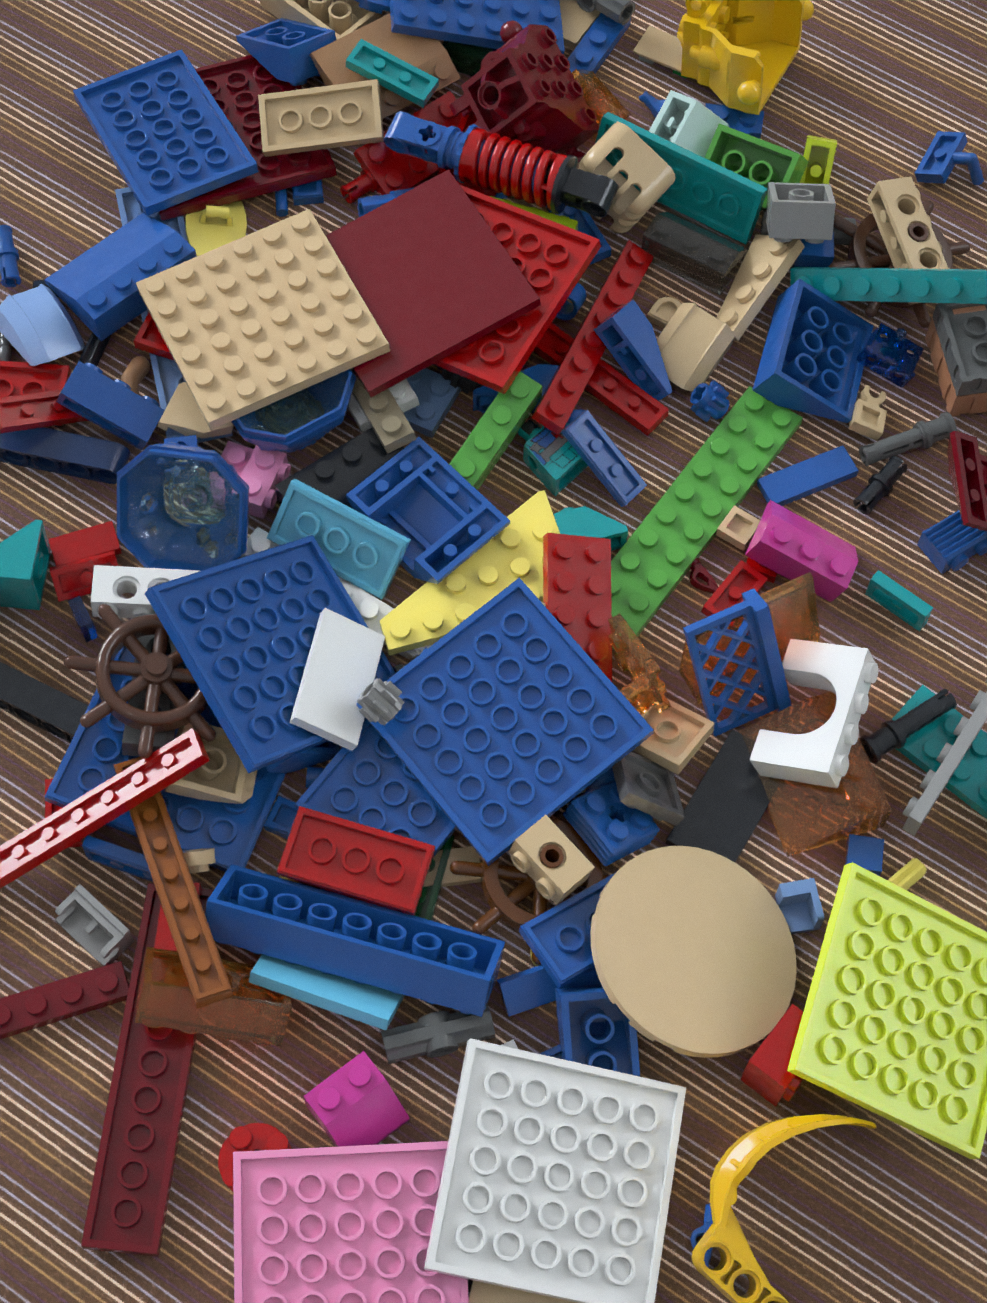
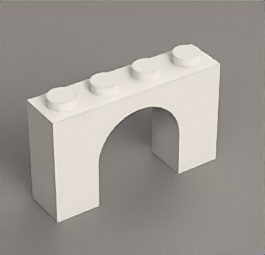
M790 639L782 662L784 674L789 684L823 689L834 693L837 697L835 710L823 726L806 734H789L760 729L750 761L760 776L838 788L841 777L845 776L848 771V755L851 746L855 745L858 740V724L861 714H865L869 703L868 692L871 683H875L877 680L878 665L875 663L868 648Z

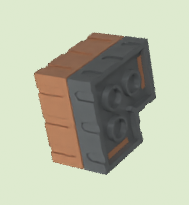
M937 303L925 340L927 347L930 348V357L935 373H937L939 378L938 383L943 400L947 404V412L952 417L965 413L987 412V304Z

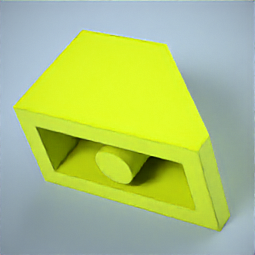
M807 135L803 157L809 162L800 183L829 184L837 140Z

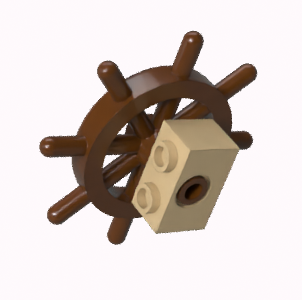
M544 815L515 839L508 850L515 866L498 864L499 858L489 866L484 860H482V863L453 861L450 864V871L455 875L481 877L483 894L491 909L474 922L472 926L473 932L480 935L484 934L500 919L508 926L519 931L521 925L547 911L548 899H551L558 905L571 898L569 895L579 886L584 887L585 890L610 876L602 874L600 860L570 823L555 817H548L547 815ZM499 879L523 882L506 895ZM531 893L533 894V914L517 907ZM532 951V961L537 965H541Z

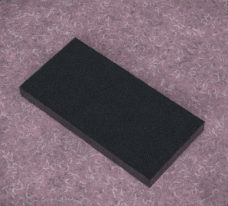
M732 729L685 807V818L677 826L673 827L665 844L705 849L722 855L736 863L784 780L759 775L750 761L755 741Z

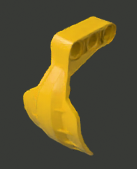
M828 1114L793 1116L767 1122L742 1135L724 1153L716 1165L710 1180V1208L713 1223L692 1251V1262L697 1271L732 1303H768L770 1301L789 1303L770 1285L755 1259L731 1208V1205L737 1201V1188L756 1163L771 1148L795 1135L834 1125H852L875 1129L877 1127L874 1122ZM715 1247L720 1252V1263L714 1269H709L705 1264L704 1256L708 1249ZM745 1274L750 1283L749 1289L744 1295L738 1296L734 1291V1281L739 1275Z

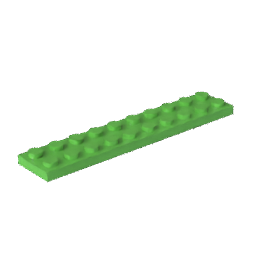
M749 386L612 559V649L624 656L690 570L694 560L700 557L714 539L717 528L733 506L738 507L758 479L800 427L803 417L788 408L777 406L754 392L752 387Z

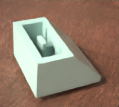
M670 90L649 132L704 158L718 124L727 127L729 125L698 100Z

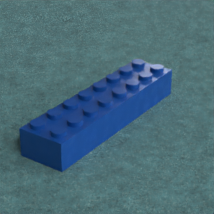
M233 864L229 866L208 898L205 911L213 939L217 943L229 944L249 950L255 954H264L278 958L289 964L302 965L319 970L324 974L337 975L351 979L359 984L372 985L386 989L394 994H403L423 1000L429 1004H438L458 1010L463 1014H473L480 1017L483 1016L497 980L505 941Z

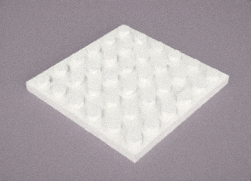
M469 1039L465 1051L424 1270L577 1303H655L686 1087Z

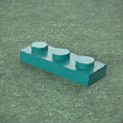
M360 39L346 59V68L369 80L377 79L380 86L424 108L439 87L438 78L363 39Z

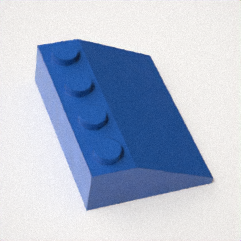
M143 212L47 277L45 282L98 339L103 341L147 310L137 289L136 282L195 258L197 255L195 249L176 230L151 216H146Z
M798 279L777 297L753 391L780 407L844 423L850 422L873 325L803 280Z

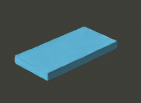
M297 479L291 480L267 536V539L283 545L313 535L338 577L380 599L386 596L411 539Z
M264 954L261 955L249 976V983L382 1030H387L405 996L403 994H394L386 989L372 985L359 984L351 979L337 975L324 974L319 970L302 965L289 964L284 960Z

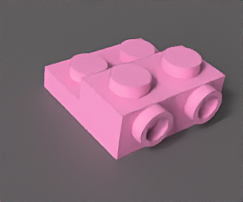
M228 441L221 457L228 464L233 465L237 474L249 485L248 514L264 519L268 508L273 509L277 501L275 485L289 477L291 465L288 464L287 453L278 450H261L257 445L252 449ZM214 468L202 492L203 498L230 507V483Z

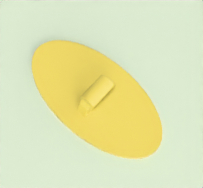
M241 200L221 206L206 205V209L186 214L185 230L187 241L195 249L197 256L246 236L247 220Z

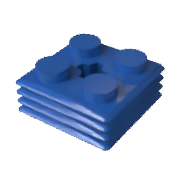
M615 779L573 799L568 808H566V811L563 812V816L604 866H608L650 844L654 836L657 835V832L660 831V828L653 821L650 814L636 808L631 809L620 802Z

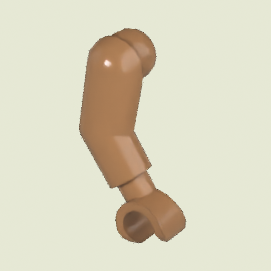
M143 356L134 357L121 376V381L127 383L131 387V391L138 395V385L150 370V363L147 358Z

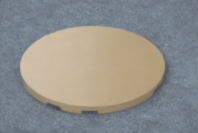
M668 846L653 849L636 856L621 867L607 882L599 895L600 898L595 914L592 916L590 932L592 957L598 978L612 1004L616 1003L623 1014L630 1020L628 1023L652 1042L656 1040L667 1047L673 1048L676 1053L702 1058L722 1057L741 1052L759 1042L773 1030L786 1013L794 993L797 972L796 952L789 926L782 911L767 889L754 876L737 863L712 851L689 846Z

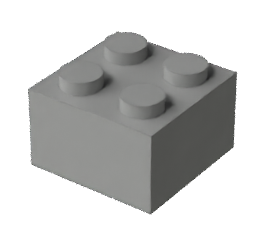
M768 182L765 219L769 238H774L775 241L783 243L791 242L793 239H805L806 242L814 244L823 243L824 240H832L836 203L831 185Z

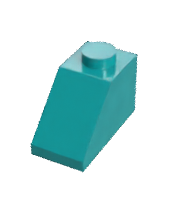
M586 506L578 508L567 507L553 514L560 534L611 539V551L621 549L627 542L628 529L626 525Z

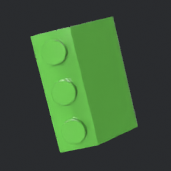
M718 124L704 157L768 188V182L800 183L809 162L799 153L722 124ZM767 193L762 205V208L765 209L767 204Z

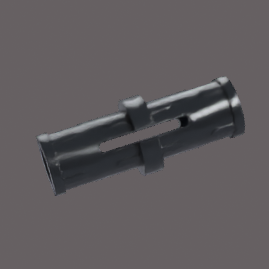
M892 456L878 474H873L869 478L866 488L853 501L855 507L860 502L862 503L857 508L858 511L868 515L883 497L890 495L893 491V485L908 469L907 464H903L899 468L904 462L901 458Z

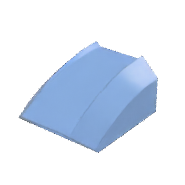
M40 284L36 288L12 296L9 294L0 304V332L30 366L50 362L85 348L82 337L69 313L51 289L45 285Z

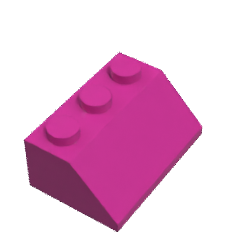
M772 500L768 502L745 554L747 557L829 602H832L848 588L858 564L855 546Z

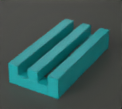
M879 570L870 579L865 595L920 632L928 622L933 607Z

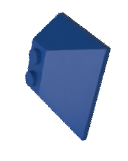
M418 437L416 438L417 440L411 442L347 493L346 498L354 510L411 539L400 565L414 578L438 584L510 524V520L424 440Z

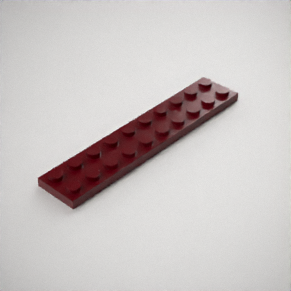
M148 883L81 1247L90 1250L159 1257L201 1008L197 1009L179 955L161 954L154 951L161 903L153 883ZM201 888L200 902L205 913L207 900L214 890Z

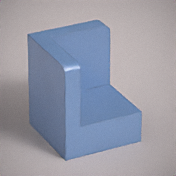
M810 878L779 884L775 898L786 919L791 934L819 930L824 921V913L815 879Z

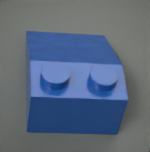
M280 18L236 35V39L276 79L289 82L292 86H299L307 83L308 78L320 76L310 53L336 41L335 30Z
M602 985L555 988L557 1025L562 1059L640 1077L637 1030L628 1023L630 1020L623 1014L616 1003L612 1004Z

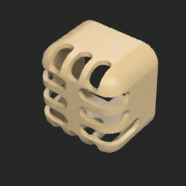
M618 121L609 128L578 163V169L596 175L607 176L618 184L619 189L607 213L614 219V223L609 227V230L614 233L622 234L629 231L676 179L673 169L631 128ZM613 149H619L623 156L613 167L605 157ZM620 172L625 173L627 179ZM633 185H637L640 188V191L636 189Z

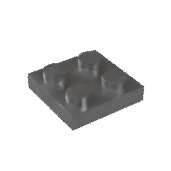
M630 752L612 767L620 802L631 809L636 808L650 814L659 821L664 820L675 826L685 818L672 771L633 752Z

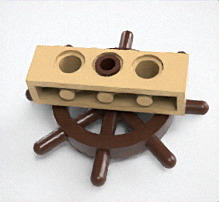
M911 176L878 181L873 190L870 191L867 200L872 213L859 226L839 215L834 216L833 227L847 234L851 239L848 246V260L831 263L828 267L952 269V256L968 253L970 251V244L966 241L948 244L942 232L931 222L929 217L934 204L929 200L921 202L920 192L915 187ZM879 229L883 241L870 233ZM865 245L881 255L867 257ZM869 301L865 309V314L868 317H874L882 303L901 308L913 307L919 325L922 328H928L931 322L926 303Z

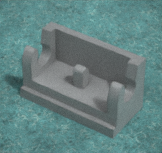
M79 884L56 908L55 912L59 916L55 920L102 966L112 964L134 942L130 930Z

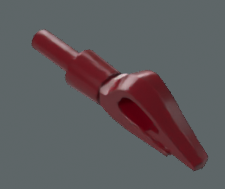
M696 558L690 567L692 571L689 578L690 583L699 590L713 594L717 590L718 585L699 559ZM696 578H701L707 583V585L700 583L696 580Z

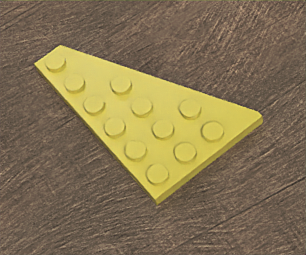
M545 490L537 492L507 517L510 520V524L440 583L426 582L380 620L382 635L385 636L384 641L389 656L434 644L519 577L535 596L543 602V536L546 533L560 534Z

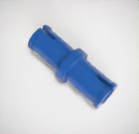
M0 225L1 284L4 287H16V284L19 285L21 283L17 264L19 253L14 248L12 228L8 225Z

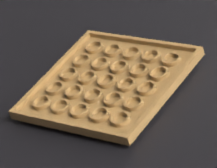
M310 209L136 282L137 289L210 430L390 351L388 341Z

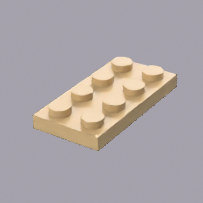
M377 79L258 95L262 150L265 157L383 142L380 88Z

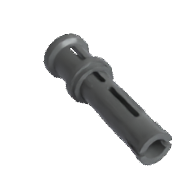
M944 412L940 414L939 418L934 420L916 422L910 430L859 447V455L863 464L869 466L880 460L917 447L928 449L935 442L946 438L949 440L950 433L957 431V427L952 415L949 412Z

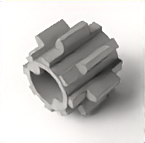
M377 678L359 695L357 703L362 706L359 712L370 722L374 721L376 723L378 721L381 725H385L401 710L404 701L399 695L402 691L391 681L383 682L380 678Z

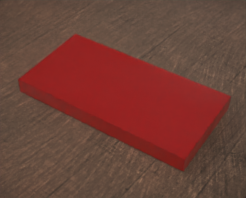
M299 806L276 873L281 877L414 916L436 848L431 844Z

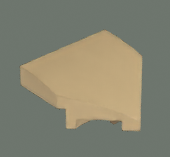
M186 382L178 384L157 427L165 431L171 428L185 436L196 435L197 439L198 437L203 439L231 434L234 425L232 422H228L210 430Z

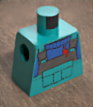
M531 420L524 422L519 429L518 435L527 441L523 449L525 464L554 496H557L588 467L561 432L557 435L545 426L540 428Z

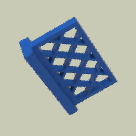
M754 588L742 593L743 602L683 627L706 717L715 722L712 733L714 737L774 710L780 716L793 711L770 609ZM743 615L744 621L737 632L727 629L732 619ZM707 630L713 631L706 645L696 643L695 635ZM722 635L732 638L725 651L714 649ZM742 641L750 644V648L743 658L734 655ZM710 655L720 658L712 672L703 669ZM729 661L739 664L731 678L721 675ZM748 667L757 670L750 684L740 681ZM717 681L727 684L719 697L710 695ZM736 687L745 690L738 703L728 700ZM754 693L763 696L764 702L753 707L747 706ZM723 707L733 710L728 718L717 722L716 718Z

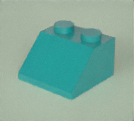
M34 520L0 543L1 607L40 610L51 556V549L42 520Z

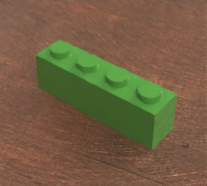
M522 372L518 373L505 394L500 392L497 394L449 464L476 490L481 487L523 423L542 398L543 386Z

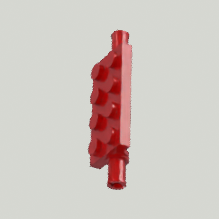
M451 91L412 114L414 117L432 121L446 127H458L462 118V113L454 116L449 106L457 100ZM384 142L367 143L356 149L353 153L361 165L362 171L360 176L341 186L340 191L343 197L347 194L349 195L345 200L351 204L369 191H376L381 195H386L390 191L414 188L439 172L440 168L436 163L428 162L412 155L395 152L387 147Z

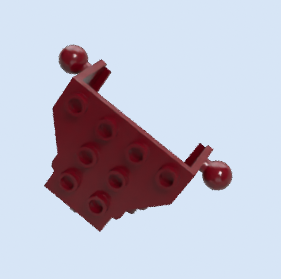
M516 21L505 22L500 29V37L505 44L495 52H489L481 62L480 71L461 85L464 95L449 105L454 116L462 113L463 117H466L474 112L478 120L474 124L491 132L490 135L497 133L501 138L507 136L512 141L516 139L521 141L522 144H532L533 148L541 147L544 149V152L551 150L557 154L573 155L577 157L579 163L586 154L578 151L577 147L597 134L599 126L596 122L595 112L587 105L583 97L584 92L581 85L574 79L569 69L570 63L568 59L561 53L556 43L555 33L546 25L529 24L523 29Z

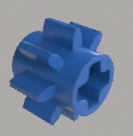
M714 380L711 381L710 385L701 383L693 390L690 396V402L694 404L690 410L705 422H708L710 417L720 419L729 408L730 402L726 398L729 392Z

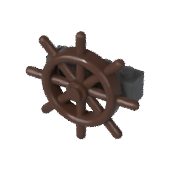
M108 604L100 605L98 607V614L112 632L103 642L97 658L69 655L64 659V665L68 669L90 671L96 674L97 691L102 702L82 715L80 718L81 725L85 728H90L111 713L116 719L125 724L122 755L149 758L154 751L174 740L175 729L189 723L206 742L214 741L216 732L201 715L209 704L200 689L198 688L191 699H188L176 685L182 683L196 684L189 670L184 669V661L156 614H141L139 617L123 622ZM124 646L135 657L134 662L117 661L114 659ZM110 674L132 676L130 683L116 692L111 682Z

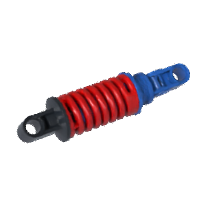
M399 111L395 114L383 139L385 145L395 152L412 155L425 161L436 163L439 168L445 170L449 168L454 169V178L460 183L469 182L474 186H481L487 190L492 189L493 192L503 193L509 197L513 196L515 199L525 200V202L530 204L536 203L539 207L547 206L555 214L562 213L565 207L569 206L585 211L595 217H605L619 189L618 184L607 176L596 175L578 169V159L576 156L557 154L551 150L544 152V149L541 147L533 148L532 144H522L521 141L516 139L512 141L507 136L501 138L497 133L490 135L491 132L475 124H472L466 132H463L455 126H442Z

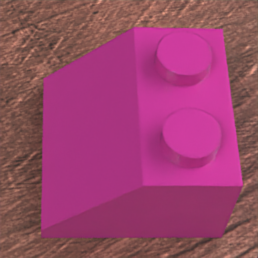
M365 1051L361 1052L303 1096L306 1107L336 1147L378 1145L410 1120L389 1083Z

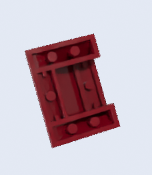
M953 431L949 435L947 449L949 474L963 525L987 531V456L979 453L977 437Z

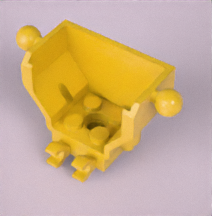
M686 0L687 13L683 15L677 32V38L682 46L681 76L696 79L697 83L710 87L728 108L759 115L800 49L802 22L809 20L814 13L812 1Z

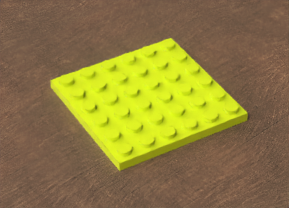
M853 862L844 865L787 1071L969 1159H980L987 1130V932Z

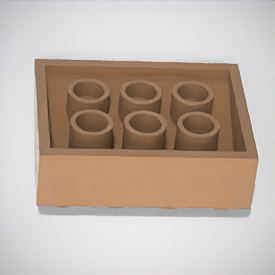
M390 13L310 53L325 86L369 80L346 68V59L360 39L438 78L439 87L434 93L461 79L447 50L439 40L391 32ZM379 85L382 120L414 104Z

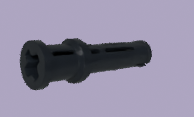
M942 689L935 696L897 720H886L881 724V728L871 735H863L858 738V744L862 753L871 763L877 764L881 761V756L894 748H902L907 741L906 738L951 709L956 708L957 703L951 693L948 694L947 689Z

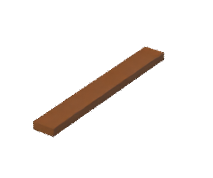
M137 757L114 764L116 775L143 758ZM160 791L130 809L129 813L198 1009L233 997V993Z

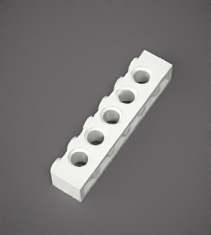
M94 565L91 592L93 617L101 618L98 614V607L102 604H108L120 618L133 619L141 616V614H156L145 596L148 588L199 572V570ZM124 593H133L135 595L129 599L120 597Z

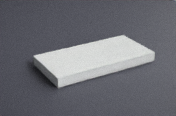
M324 608L318 619L289 723L353 751L358 745L365 718L359 712V708L356 705L359 695L375 679L385 636Z

